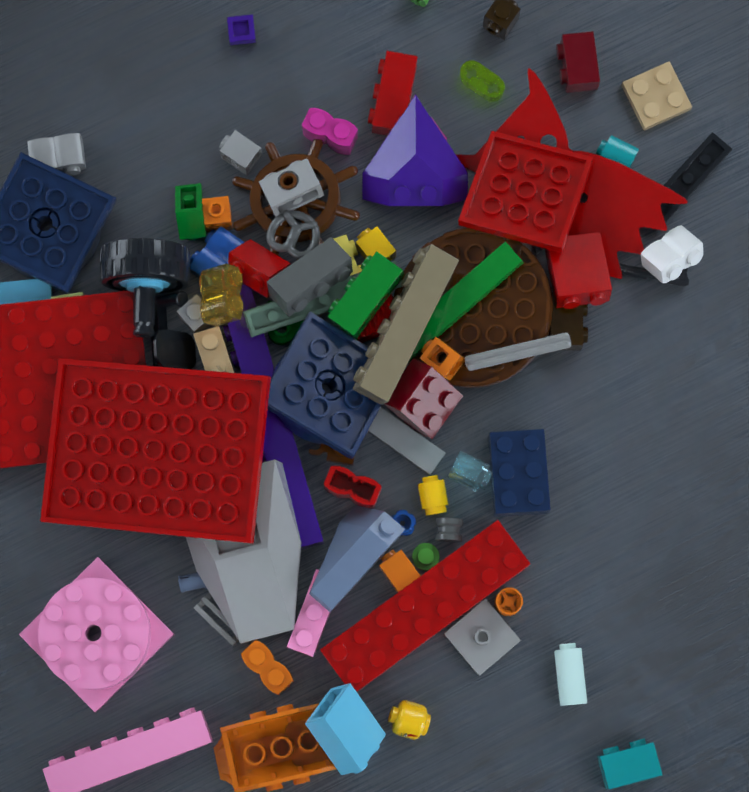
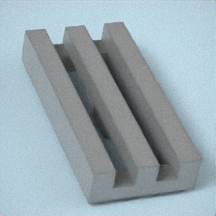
M209 592L195 605L194 609L234 646L239 641L236 635L232 638L202 609L207 605L230 627L222 612L209 601L212 598Z

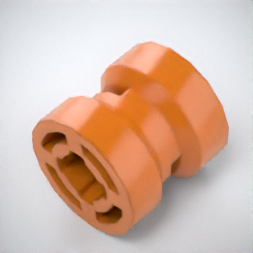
M510 587L502 589L494 600L496 611L503 616L515 615L523 605L521 593L517 589Z

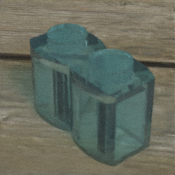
M461 450L449 473L448 479L478 492L479 488L485 490L493 472L489 470L490 464Z

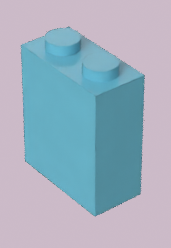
M351 683L330 688L305 723L341 775L362 772L367 767L370 757L380 748L379 744L386 735Z

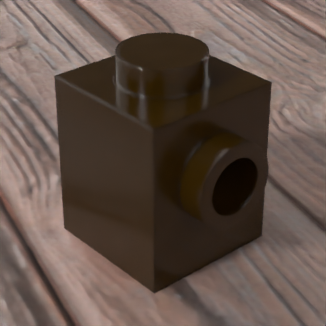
M495 0L484 15L483 27L490 34L505 40L519 20L521 9L514 0Z

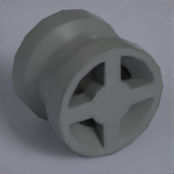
M436 518L438 533L435 535V541L462 542V535L460 534V528L463 526L462 519Z

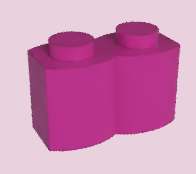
M309 108L302 123L303 135L312 142L314 139L322 140L323 144H327L336 153L350 155L358 140L357 127L347 120L334 119L328 112L322 109Z

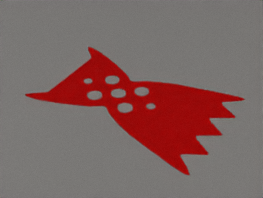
M528 68L530 94L496 132L514 137L523 136L526 140L540 143L543 136L553 135L557 141V148L593 157V165L583 193L587 194L588 200L585 203L579 202L568 236L600 232L609 276L622 279L623 275L617 252L624 251L641 255L644 247L639 228L646 227L666 231L667 226L661 211V204H687L688 201L673 190L619 162L597 154L571 150L568 145L566 131L548 92L536 73ZM487 142L475 155H455L465 168L476 172Z

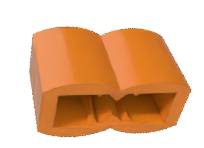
M255 640L241 653L247 667L260 674L263 684L273 693L281 695L294 683L290 671L283 664L275 661L271 650L260 641Z

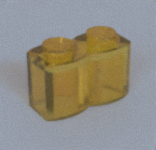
M223 264L201 271L200 290L202 299L200 312L203 323L219 326L241 320L243 312V301L240 296L242 275L238 267Z

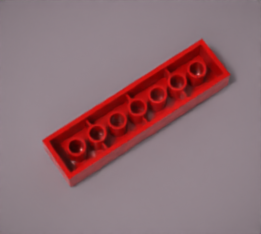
M497 520L325 645L320 651L344 684L351 683L356 692H359L521 573L531 563L499 520Z

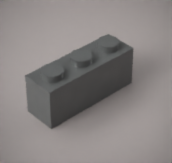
M330 237L267 281L269 296L290 317L295 312L305 309L308 303L315 298L325 295L329 288L338 282L345 281L353 272L351 257Z

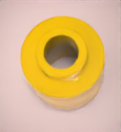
M438 475L423 477V483L417 485L422 510L425 509L426 516L447 512L446 505L449 504L444 479L439 480Z

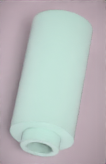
M575 643L559 644V650H555L554 655L560 706L587 704L582 648H576Z

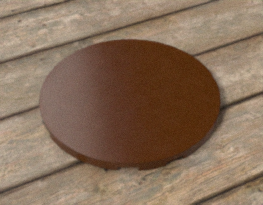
M470 228L446 232L421 247L423 249L433 244L459 260L442 296L505 241L524 263L438 338L465 358L468 355L547 337L552 321L553 299L549 280L540 262L519 241ZM416 253L403 271L405 275L409 271L412 272L415 266L413 259ZM404 287L395 289L394 297L396 295L400 296ZM422 352L414 358L422 363H425L420 359L421 355L423 354ZM445 353L439 356L440 363H443L447 355ZM535 356L469 371L464 362L451 380H446L452 386L464 388L494 385L519 373Z

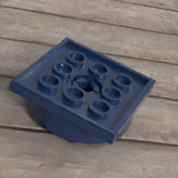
M20 152L0 190V261L11 266L24 276L38 279L69 294L81 269L89 262L98 247L101 230L117 201L116 197ZM45 221L53 222V228L41 232V225Z
M309 312L286 353L280 358L273 371L270 382L268 410L278 415L284 425L300 438L317 444H326L349 459L354 458L381 407L380 404L353 390L356 383L353 380L354 375L360 366L364 367L368 359L365 354L369 347L314 313ZM322 384L327 385L331 393L324 395L325 391L322 388Z

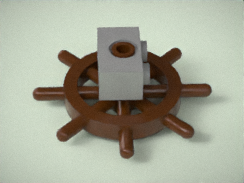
M319 139L313 140L308 155L290 154L282 157L275 144L268 142L265 145V149L271 162L258 173L254 181L239 176L232 179L234 186L250 191V206L252 214L235 221L233 229L241 231L258 223L262 230L267 233L272 222L268 217L272 215L277 217L285 210L300 211L309 215L307 208L322 211L314 219L319 226L320 234L331 226L337 216L357 221L360 218L358 211L340 206L341 192L339 183L356 176L358 168L350 166L334 174L329 166L317 159L323 146V141ZM315 174L319 175L323 180L318 181ZM328 189L327 202L318 199L324 196L323 191ZM265 195L269 205L263 208V196ZM286 220L279 225L275 232V241L279 244L286 242L291 230L290 224ZM311 229L302 231L297 242L311 241ZM271 247L269 248L271 252L275 253L276 255H279V252L273 250Z

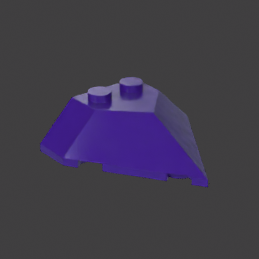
M416 94L377 150L369 165L362 172V200L387 206H444L466 200L468 195V172Z

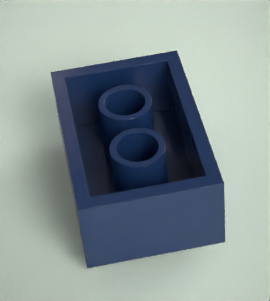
M544 429L490 432L488 444L494 517L548 514L551 508Z

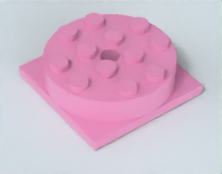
M97 557L72 583L55 593L44 610L19 635L46 662L51 671L62 679L97 713L175 634ZM89 627H100L101 637L97 641H91L88 635Z

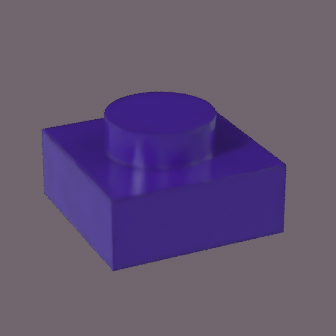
M253 14L227 17L230 45L256 43Z

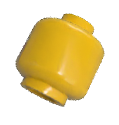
M403 700L397 707L392 706L388 722L392 723L394 734L416 740L421 735H426L431 715L427 714L428 712L424 705Z

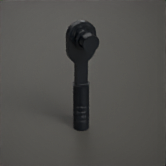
M619 263L622 275L642 279L647 277L657 279L645 268ZM688 268L683 269L677 279L667 283L678 286L689 285Z

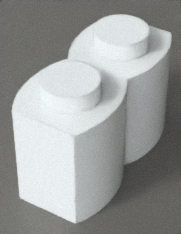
M679 225L666 233L661 240L653 242L642 251V266L663 284L675 280L680 276L683 269L700 262L704 255L703 243L686 228Z

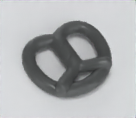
M285 210L271 222L267 230L266 240L273 250L288 252L292 257L300 259L319 245L320 229L317 222L308 214L300 211ZM295 219H299L301 221H304L305 223L298 224ZM286 220L290 224L291 230L286 242L279 244L275 241V232L279 225ZM311 229L312 240L310 246L305 251L296 250L295 245L301 232Z

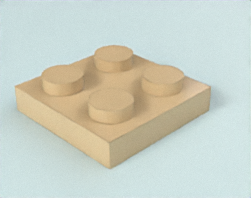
M670 61L623 81L621 84L644 131L692 109V105Z

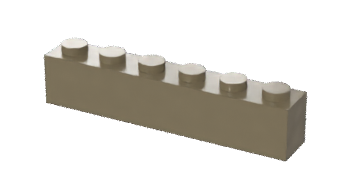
M433 244L423 249L420 248L413 259L415 266L412 272L409 271L402 280L401 286L404 288L400 296L396 295L390 304L389 309L392 312L389 318H385L381 322L377 333L380 335L376 343L372 342L365 354L368 359L364 367L360 366L353 378L356 381L353 390L380 405L389 401L459 262L457 258Z

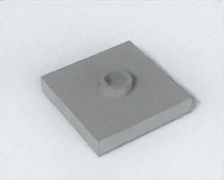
M486 598L444 633V636L478 676L521 641Z

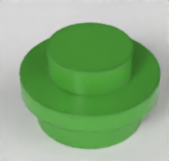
M430 543L418 545L412 554L415 566L425 571L438 564L440 558L439 551Z

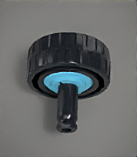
M131 238L111 241L102 246L100 254V281L102 285L117 291L128 290L134 292V336L149 338L155 335L153 327L155 325L156 294L179 291L189 285L190 251L185 245L162 239Z

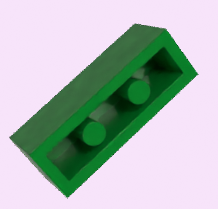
M377 251L373 257L369 255L361 265V273L357 278L352 277L344 288L346 293L340 300L337 298L328 309L330 321L356 340L405 276L401 268Z

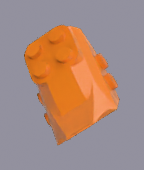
M319 703L294 709L293 704L277 707V713L266 715V710L249 714L250 720L221 727L222 736L213 747L220 780L230 783L234 788V792H245L266 787V791L269 792L282 789V782L293 780L294 785L310 782L309 776L337 769L305 725Z

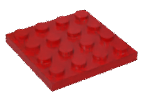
M491 131L458 219V225L562 253L593 165V157Z

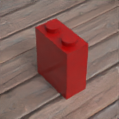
M600 232L568 236L562 253L545 249L556 308L573 309L585 304L597 306L610 301L612 286Z

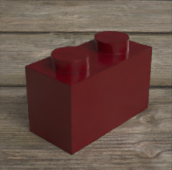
M594 31L562 34L560 44L556 45L558 60H562L563 69H560L561 85L565 84L566 93L598 90L600 76Z

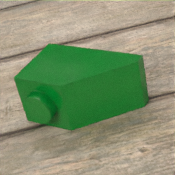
M202 183L175 186V213L180 240H197L206 237L202 205Z

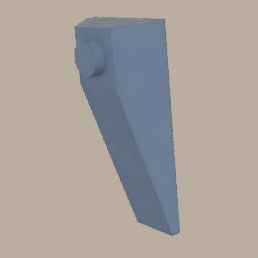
M356 505L339 522L309 594L331 612L396 543L405 529L385 511Z

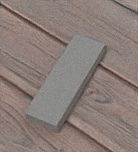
M380 407L368 430L369 433L429 476H431L446 455L443 450L382 407Z

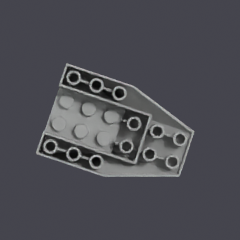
M274 459L262 463L254 544L186 537L196 571L240 644L292 631L295 627L301 539L283 463Z

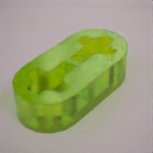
M474 60L467 61L462 65L460 80L465 86L490 102H495L502 98L505 84L498 75ZM466 70H477L476 76L480 78V80L477 79L475 76H472L470 79L467 78ZM485 83L493 86L494 83L497 84L498 93L496 91L489 93V87Z

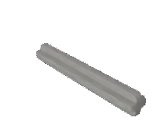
M565 332L468 355L465 357V365L469 371L570 348V335Z

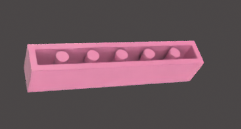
M195 707L180 712L179 719L170 721L169 717L153 722L154 728L144 731L143 727L128 731V737L118 741L115 736L102 741V747L91 750V747L88 746L75 751L76 757L65 760L64 756L48 761L49 767L42 770L49 791L81 792L213 743L214 741L203 711L196 712Z

